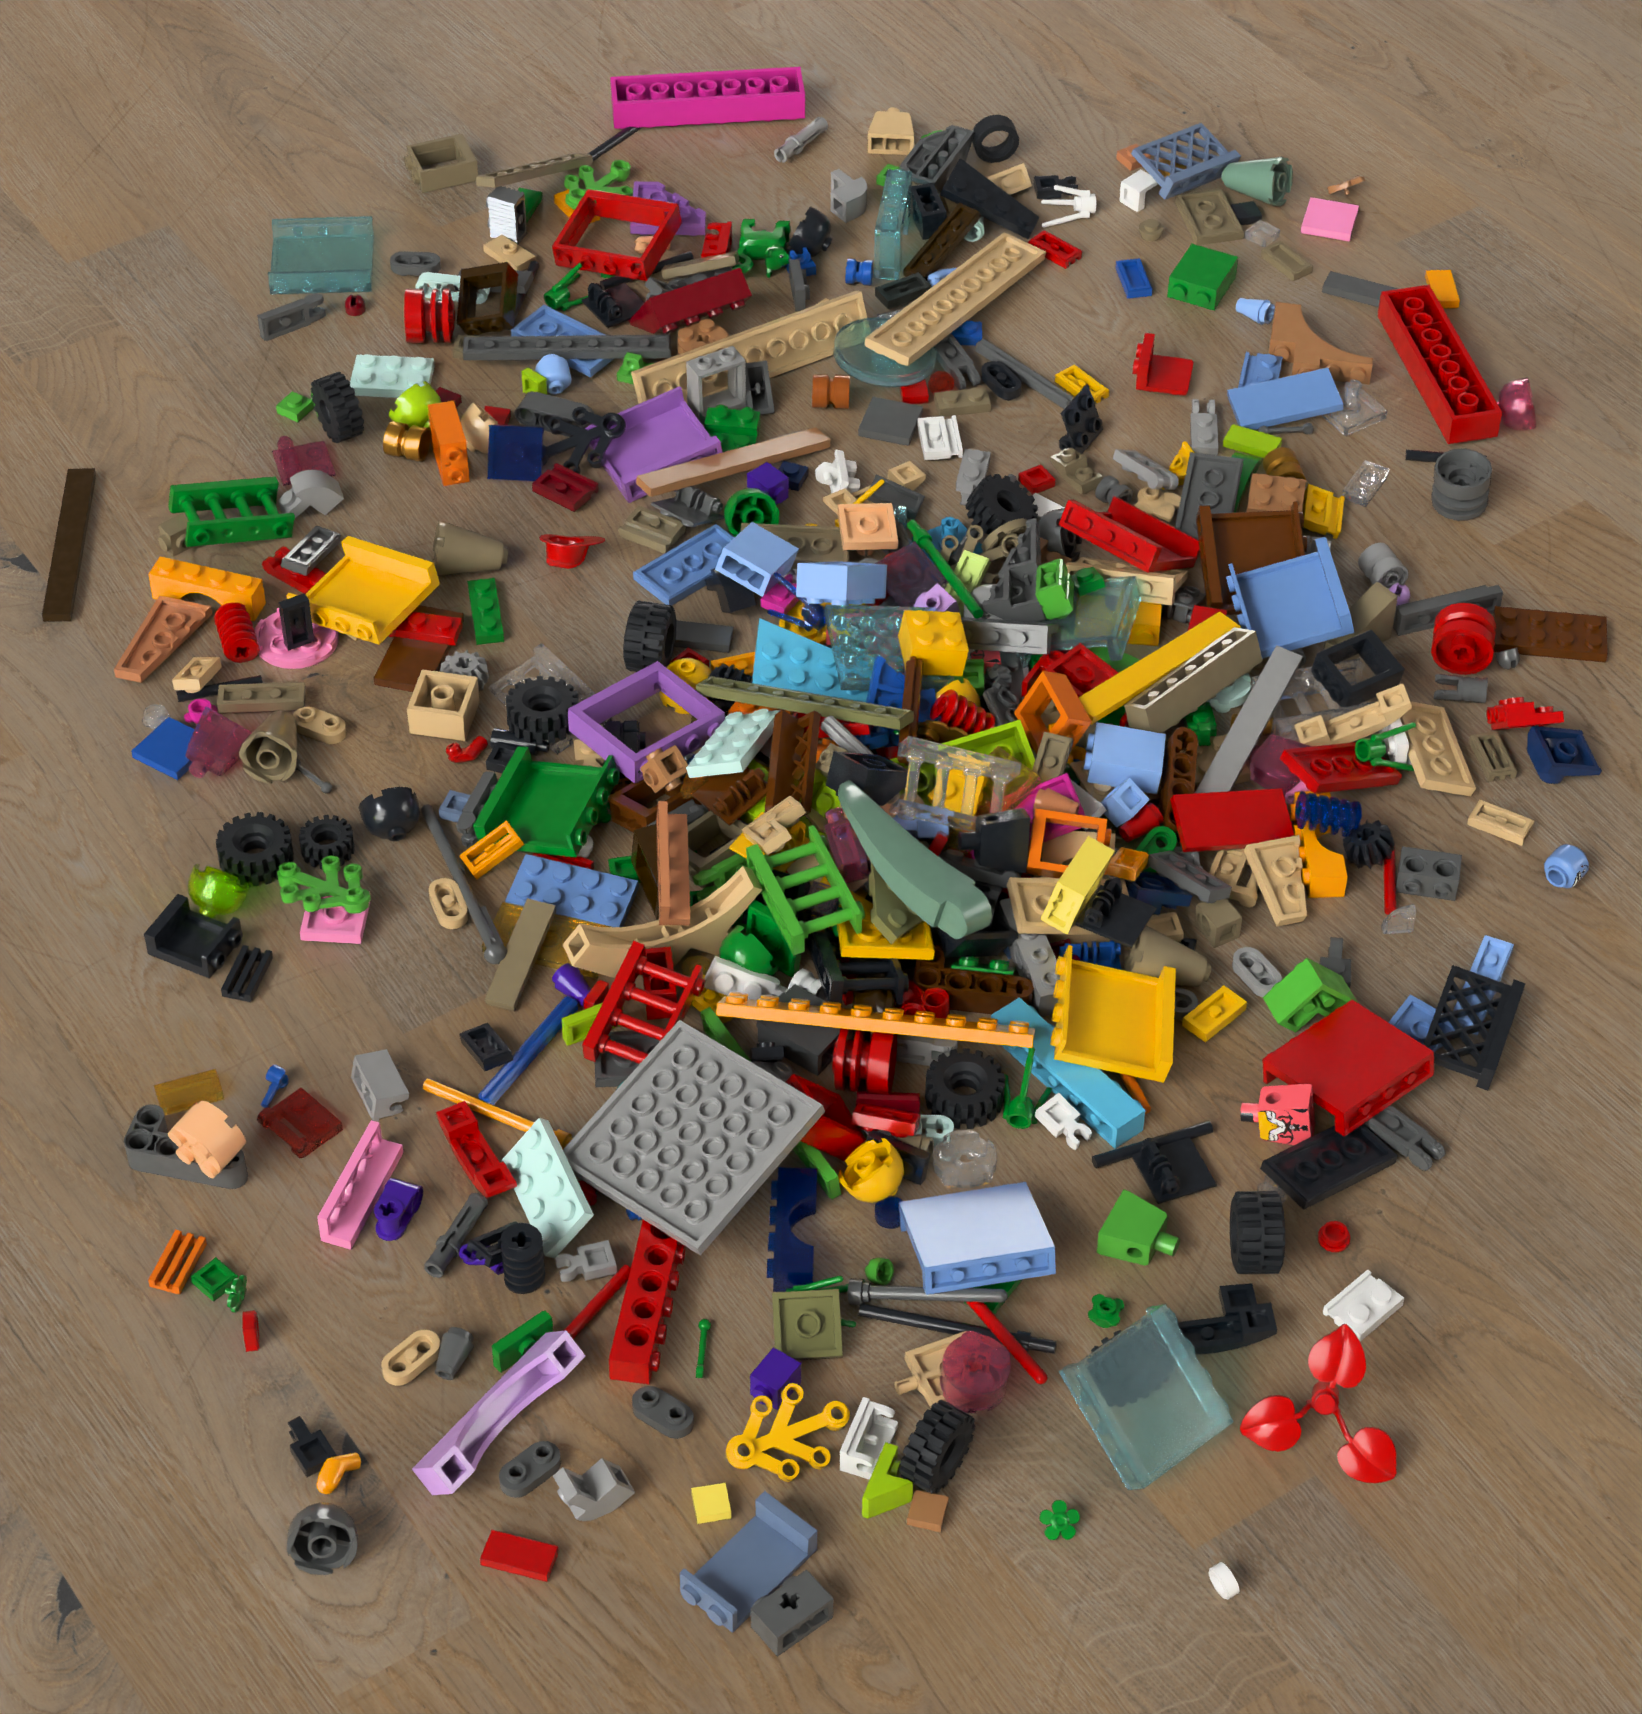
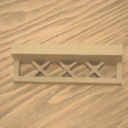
M1024 163L986 177L1009 195L1032 186ZM939 195L948 217L958 204Z

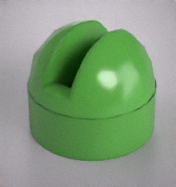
M873 1258L865 1267V1274L869 1281L875 1284L886 1285L893 1277L894 1266L889 1259Z

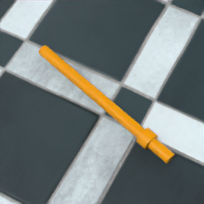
M429 1078L424 1081L423 1090L456 1104L466 1101L471 1110L521 1131L527 1132L535 1123ZM561 1129L553 1130L563 1150L573 1139L572 1134Z

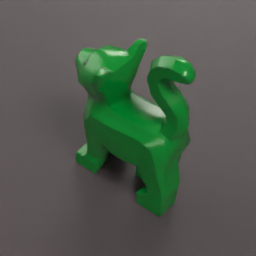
M743 219L738 249V262L741 264L733 266L732 270L741 268L743 274L750 272L754 265L752 260L765 259L766 276L770 278L774 270H779L784 265L789 264L790 255L786 251L787 242L790 241V221L779 220L776 223L775 229L769 232L766 230L754 231L752 226H755V219Z

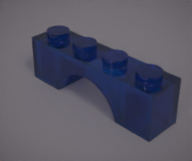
M778 1167V1180H771V1200H777L776 1206H770L769 1225L775 1226V1232H769L768 1252H774V1259L767 1258V1278H773V1292H786L787 1288L813 1283L814 1246L799 1240L791 1230L803 1218L816 1214L817 1168Z

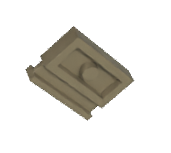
M638 505L625 520L624 526L618 528L619 537L665 554L668 552L669 546L672 547L686 529L681 521Z

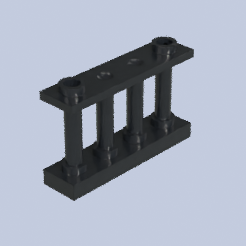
M808 916V921L819 918L820 916ZM825 928L808 934L806 943L827 1002L841 1003L842 1007V997L847 995L848 991L891 990L896 1005L903 1004L904 992H908L909 980L907 973L903 974L897 958H879L880 961L841 963L840 959H836L857 957H841L840 946L830 943L839 942V937H835L833 930ZM885 973L886 977L847 979L846 976L842 975Z

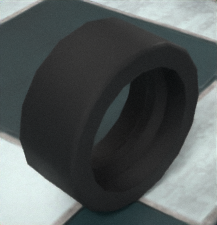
M987 116L981 119L972 130L974 131L972 144L977 156L983 161L989 163L1002 162L1010 158L1019 146V136L1014 123L1006 116ZM995 131L1008 132V137L1001 144L994 147L982 145V141L988 134Z

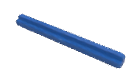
M566 996L513 1054V1061L506 1063L478 1094L480 1100L492 1105L499 1100L562 1028L561 1018L572 1015L578 1010V1002L575 999Z

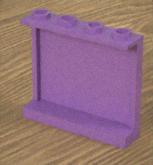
M679 386L617 413L624 418L626 429L620 437L611 440L603 455L605 457L603 467L627 502L631 503L648 495L636 484L638 475L723 453L717 436L711 437L686 404L682 388ZM590 425V426L586 427L585 429H586V430H589V429H592V428L597 427V426H595V425ZM617 425L611 426L610 429L615 428ZM600 438L591 441L589 447L592 451L595 450Z

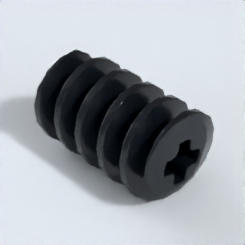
M523 1222L515 1223L504 1230L500 1239L502 1241L505 1286L510 1291L516 1294H528L539 1289L545 1280L543 1239L540 1231L533 1225Z

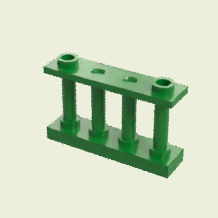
M276 476L170 486L168 504L170 512H185L189 521L187 522L185 538L186 547L292 538L294 513L280 514L275 505L279 486ZM264 506L268 515L253 516L249 507ZM238 508L242 517L227 518L223 509ZM211 510L215 520L200 521L196 511Z

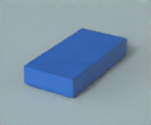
M1140 258L1116 261L1115 269L1127 299L1152 296V286Z

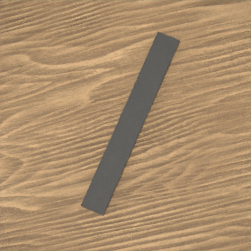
M671 335L493 336L464 337L463 360H541L542 357L549 354H556L564 359H624L627 352L640 354L642 358H671Z

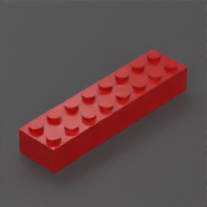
M1423 285L1381 291L1377 316L1446 442L1454 444L1498 437L1502 411L1431 286Z

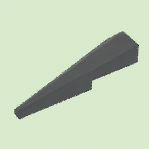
M1036 518L1026 521L1027 528L1025 532L1019 534L1017 538L1019 544L1016 548L1011 549L999 572L1000 579L997 585H992L989 600H984L983 602L986 612L1003 620L1032 622L1045 620L1042 605L1039 604L1035 595L1037 568L1039 565H1042L1040 532Z

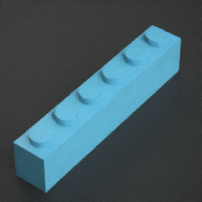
M1017 998L991 1015V1018L998 1019L997 1024L1009 1025L1010 1021L1029 1022L1030 1028H1035L1033 1043L1035 1053L1031 1073L1046 1087H1050L1055 1095L1060 1093L1081 1114L1080 1118L1114 1149L1143 1131L1146 1110L1138 1100L1132 1099L1123 1091L1118 1082L1111 1080L1101 1069L1054 1060L1055 1046L1050 1045V1040L1055 1026L1047 1023L1034 1007L1028 1006L1021 998ZM1001 1045L1025 1067L1029 1051L1028 1047Z

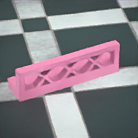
M370 1121L317 1217L320 1237L323 1242L352 1249L387 1181L390 1179L404 1153L402 1144L382 1139L379 1122Z

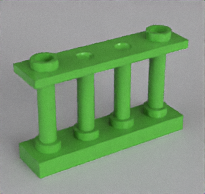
M814 825L809 826V843L771 856L763 855L758 844L746 848L747 867L753 870L762 887L761 894L793 956L805 952V939L808 938V934L850 921L856 934L862 932V919L865 918L864 908L860 901L856 902L829 853L826 837L824 835L820 836ZM814 854L819 863L818 866L782 878L779 876L775 877L772 872L774 867ZM826 876L831 886L830 888L794 900L791 898L786 899L784 895L785 889ZM836 898L843 910L807 922L798 921L795 916L798 911Z

